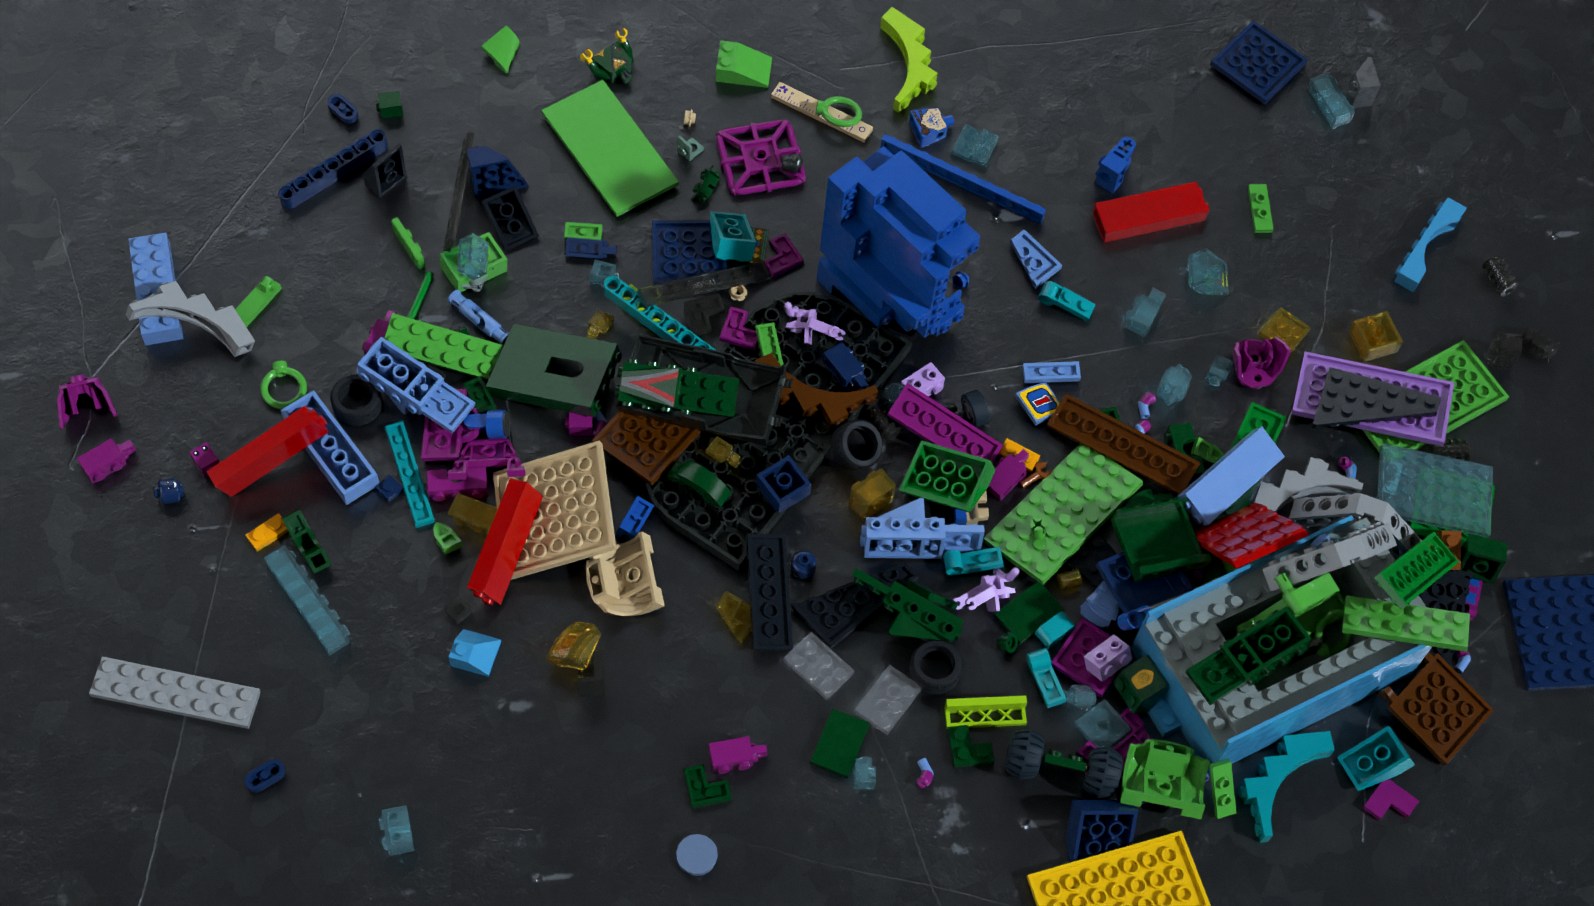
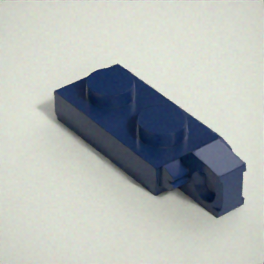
M566 237L565 256L602 259L607 258V254L617 253V246L608 245V241L602 239Z

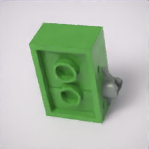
M488 232L440 253V267L455 290L463 292L467 289H472L475 292H479L485 281L507 272V258Z

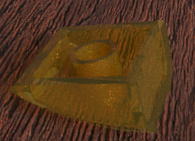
M574 622L557 638L546 659L556 667L564 666L585 670L599 641L601 632L592 623Z

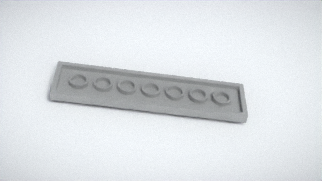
M102 656L89 695L95 698L249 729L261 691L259 688Z

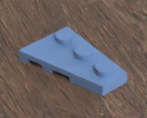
M1025 230L1011 239L1010 244L1035 289L1061 270L1062 264Z

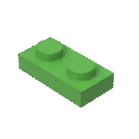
M566 222L564 241L566 242V237L602 239L603 226L602 224Z

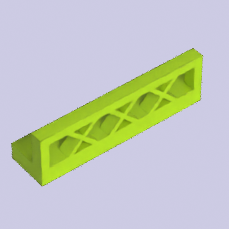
M1025 695L946 699L944 705L946 728L968 725L969 728L1027 725L1025 710L1027 697ZM1021 710L1022 720H1014L1009 716L1011 711ZM997 711L1003 717L999 721H994L989 717L991 712ZM973 712H978L983 718L979 722H974L969 716ZM958 713L963 719L958 723H951L950 714Z

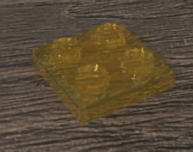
M1280 307L1260 330L1258 335L1264 339L1268 338V341L1274 337H1279L1289 346L1291 354L1311 328Z

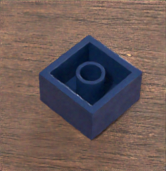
M789 455L757 474L756 486L778 514L809 496L812 484Z

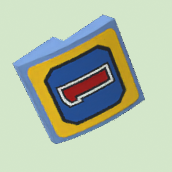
M1047 383L1033 385L1017 392L1015 395L1035 426L1048 419L1050 420L1060 404Z

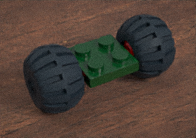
M1019 729L1012 733L1005 761V769L1011 776L1017 779L1034 778L1038 774L1041 762L1044 761L1083 771V788L1094 797L1107 798L1116 793L1123 765L1122 756L1117 751L1108 747L1094 748L1090 751L1087 762H1084L1083 758L1078 755L1069 753V756L1066 757L1062 756L1063 753L1061 751L1053 749L1045 752L1044 738L1032 729Z

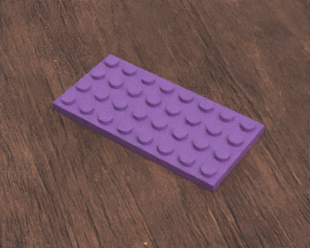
M1304 352L1292 415L1311 419L1315 418L1328 371L1332 367L1442 397L1437 415L1434 417L1423 416L1415 419L1413 417L1401 418V420L1380 421L1377 423L1367 421L1360 422L1358 425H1349V427L1438 446L1444 445L1454 382Z

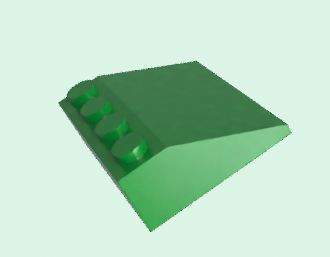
M921 440L899 492L969 513L989 487L996 470L991 460Z

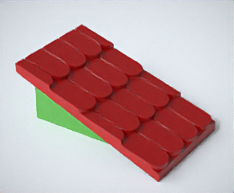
M1256 502L1231 513V515L1229 514L1211 522L1209 525L1194 530L1199 545L1220 558L1227 574L1309 536L1306 529H1303L1301 525L1293 523L1291 519L1280 516L1277 512L1268 509L1267 506Z

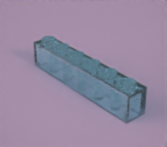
M284 545L265 556L266 565L329 656L349 644L348 636L350 632L345 624L340 625L338 614L334 609H329L327 606L329 602L324 594L319 595L317 584L313 579H308L306 576L308 572L303 564L298 565L296 562L298 558L292 549L288 550Z

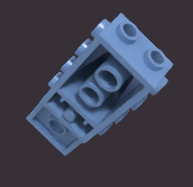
M380 337L377 342L373 343L368 353L357 364L359 377L365 382L369 381L378 391L385 392L404 415L408 411L413 414L417 413L420 416L423 414L452 434L475 407L474 401L445 383L444 378L440 374L432 371L425 364L417 361L407 352L402 351L383 337Z
M919 498L879 517H866L865 525L861 527L860 547H864V558L942 559L943 552L949 550H958L960 552L981 550L985 531L984 525H945V518H925L924 498Z

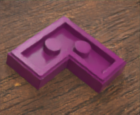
M786 233L769 240L770 246L777 255L763 261V266L772 279L804 263L803 257Z
M730 306L719 341L753 351L756 350L758 344L756 331L744 327L748 311Z
M1388 779L1379 784L1362 809L1380 820L1391 806L1408 818L1419 803V800Z

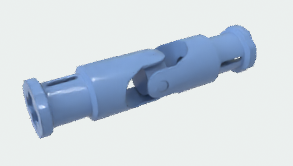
M459 290L453 291L448 297V303L456 306L462 315L472 321L490 338H494L499 344L504 346L510 332L507 333L501 328V324L472 300L466 299L461 295Z

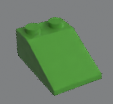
M720 40L716 66V82L768 88L772 57L738 42Z

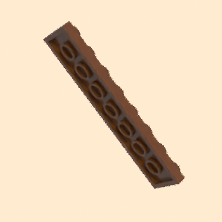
M1068 394L1064 395L1047 423L1048 428L1081 445L1089 447L1091 450L1177 495L1188 487L1200 467V462Z

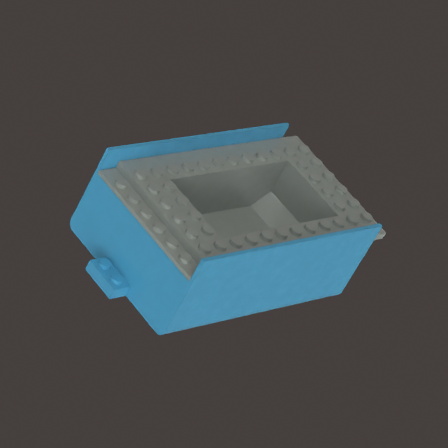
M1351 515L1147 612L1132 645V651L1137 660L1145 655H1149L1169 685L1159 701L1154 705V708L1147 712L1162 737L1180 729L1190 747L1194 749V754L1203 759H1209L1210 764L1229 759L1231 764L1281 740L1284 735H1291L1410 676L1432 646L1353 634L1351 641L1344 650L1324 659L1314 653L1317 646L1314 633L1309 635L1312 639L1307 646L1308 650L1302 655L1298 656L1295 654L1291 657L1290 662L1284 666L1279 664L1274 667L1275 670L1268 676H1264L1255 686L1254 684L1252 686L1247 684L1242 688L1239 687L1212 705L1208 704L1185 673L1188 668L1220 649L1219 646L1224 641L1234 639L1237 635L1238 625L1254 618L1282 599L1283 593L1280 589L1270 591L1262 570L1269 566L1268 562L1278 558L1280 562L1287 560V555L1296 552L1298 556L1305 554L1304 550L1310 548L1311 543L1323 533H1326L1331 540H1334V543L1348 538L1347 534L1371 525L1367 518L1351 524L1354 519ZM1389 550L1328 572L1340 589L1339 592L1344 600L1346 595L1392 602L1390 596L1378 586L1374 578L1395 562ZM1321 554V560L1326 563V557ZM1303 560V566L1308 569V566L1305 564L1306 561ZM1285 566V572L1290 575L1289 568ZM1314 577L1292 584V586L1299 588L1313 581ZM1419 595L1408 604L1426 607ZM1343 619L1324 627L1322 636L1324 644L1333 647L1342 640L1345 634L1342 633ZM1209 766L1208 771H1207V774H1209V775H1210V766Z

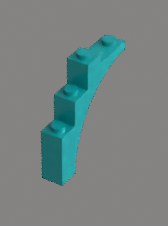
M1330 731L1284 735L1277 744L1279 756L1264 757L1258 765V773L1262 777L1245 778L1238 788L1239 796L1243 798L1244 805L1251 804V815L1255 817L1256 821L1255 834L1259 836L1260 843L1268 842L1273 836L1271 824L1272 805L1281 782L1301 765L1331 756L1335 749Z

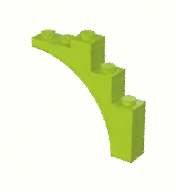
M891 7L881 17L880 28L896 42L906 62L907 79L900 93L895 97L893 109L899 113L920 92L926 94L929 90L935 88L938 73L928 67L931 62V50L922 45L925 40V28Z

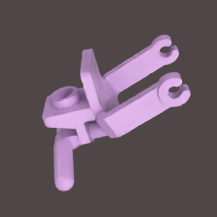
M790 302L784 304L786 314L791 318H797L796 321L787 323L786 328L791 329L792 333H802V329L805 330V344L812 345L813 329L839 341L843 340V337H838V333L845 335V331L837 326H831L817 320L816 309L803 310L797 306L792 307Z
M1014 567L1009 573H1004L999 568L993 569L994 575L982 576L979 586L952 599L959 603L956 609H961L966 604L972 602V606H968L967 609L974 610L977 606L986 602L987 611H1000L999 598H1008L1010 593H1016L1015 588L1004 586V582L1013 581L1019 574V569Z

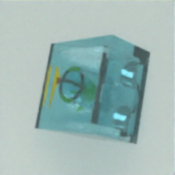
M1207 248L1188 255V283L1193 290L1199 294L1206 295L1229 294L1227 263Z

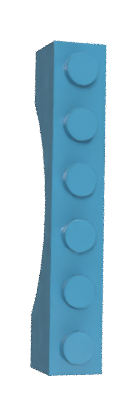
M1449 197L1444 203L1440 202L1435 210L1438 213L1436 215L1432 214L1427 222L1429 227H1424L1419 235L1421 237L1420 241L1418 239L1415 240L1411 247L1413 249L1412 253L1408 251L1403 259L1405 264H1400L1394 274L1397 275L1394 280L1395 283L1414 292L1426 272L1424 258L1426 245L1436 236L1454 230L1467 207Z

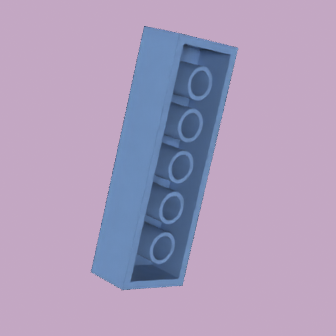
M166 232L129 238L136 300L140 301L152 294H157L161 284L175 281L171 245ZM161 316L139 318L141 336L145 346L184 339L180 319Z
M314 390L281 410L283 420L303 406L308 407L310 410L314 409L318 415L321 414L327 422L325 426L329 432L304 449L346 505L379 484L377 473Z

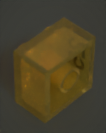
M1388 311L1354 320L1348 331L1364 362L1397 353L1403 343Z
M882 468L878 471H872L862 482L858 481L851 487L849 507L864 522L866 517H872L893 502L896 484Z

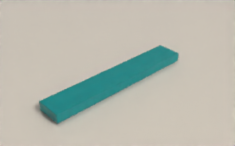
M400 421L384 426L415 527L418 528L435 523L404 422Z

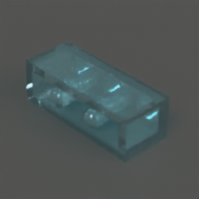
M1330 72L1311 78L1307 90L1332 129L1351 123L1355 114L1354 108L1349 104L1345 93L1340 90L1336 79L1331 76Z

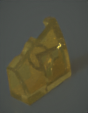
M725 591L716 609L737 640L742 643L751 630L750 605L739 597Z

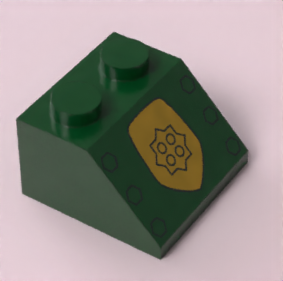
M1145 655L1123 669L1113 682L1133 714L1150 711L1169 687L1149 655Z

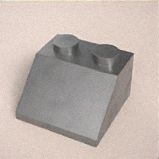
M1368 57L1356 72L1353 81H1351L1350 88L1346 92V99L1350 103L1351 108L1372 106L1381 86L1372 57Z

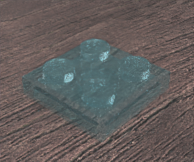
M1106 699L1102 700L1074 722L1075 727L1097 748H1110L1131 731L1128 724Z

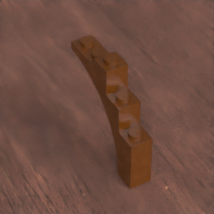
M772 353L754 361L772 366H781ZM786 371V379H793L791 388L783 387L779 404H786L792 398L802 417L806 415L812 416L819 409L829 428L834 426L837 428L846 422L849 415L848 411L852 413L863 404L869 405L873 403L879 391L875 385L851 392L820 390L802 383Z

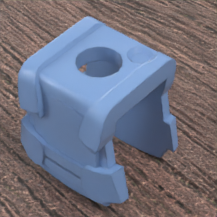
M1103 581L1094 593L1086 599L1087 601L1080 606V614L1088 622L1100 629L1109 627L1111 620H1116L1119 613V604L1105 581Z

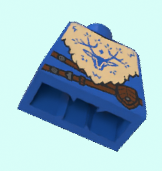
M939 108L910 111L909 122L920 148L945 138L947 127L954 125L953 116L943 117Z

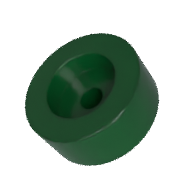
M1005 632L1001 637H998L997 644L1000 645V649L1004 652H1014L1018 645L1017 635Z

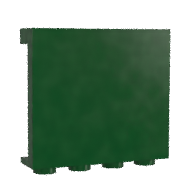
M1173 498L1167 502L1156 501L1146 506L1140 504L1130 509L1126 507L1120 508L1112 517L1111 522L1135 582L1204 569L1211 562L1210 554H1203L1184 508L1185 503L1188 501L1187 498Z

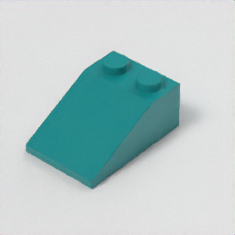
M710 211L712 245L716 258L721 260L732 259L740 262L752 261L756 239L746 214Z
M1389 725L1337 757L1358 791L1396 777L1415 765Z

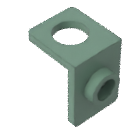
M681 136L677 137V151L689 161L704 150V147L694 138L686 141ZM691 145H695L697 147V150L695 152H692Z

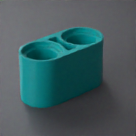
M1061 611L1036 630L1035 635L1049 649L1069 635L1076 626Z

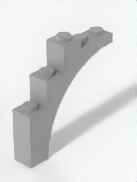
M176 281L161 284L157 294H152L140 301H132L128 305L125 314L129 321L154 316L188 321L202 327L217 337L234 357L250 352L255 343L254 338L232 305L226 308L220 307L215 311L205 293L195 294L187 299Z
M1311 457L1303 475L1297 471L1286 469L1279 488L1272 483L1261 482L1253 503L1265 505L1268 509L1277 512L1287 503L1310 494L1336 493L1347 495L1360 493L1364 483L1354 478L1342 476L1338 472L1327 470L1329 463L1319 458Z

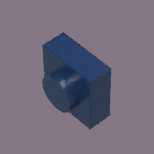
M391 475L375 486L376 491L388 502L403 491V487Z

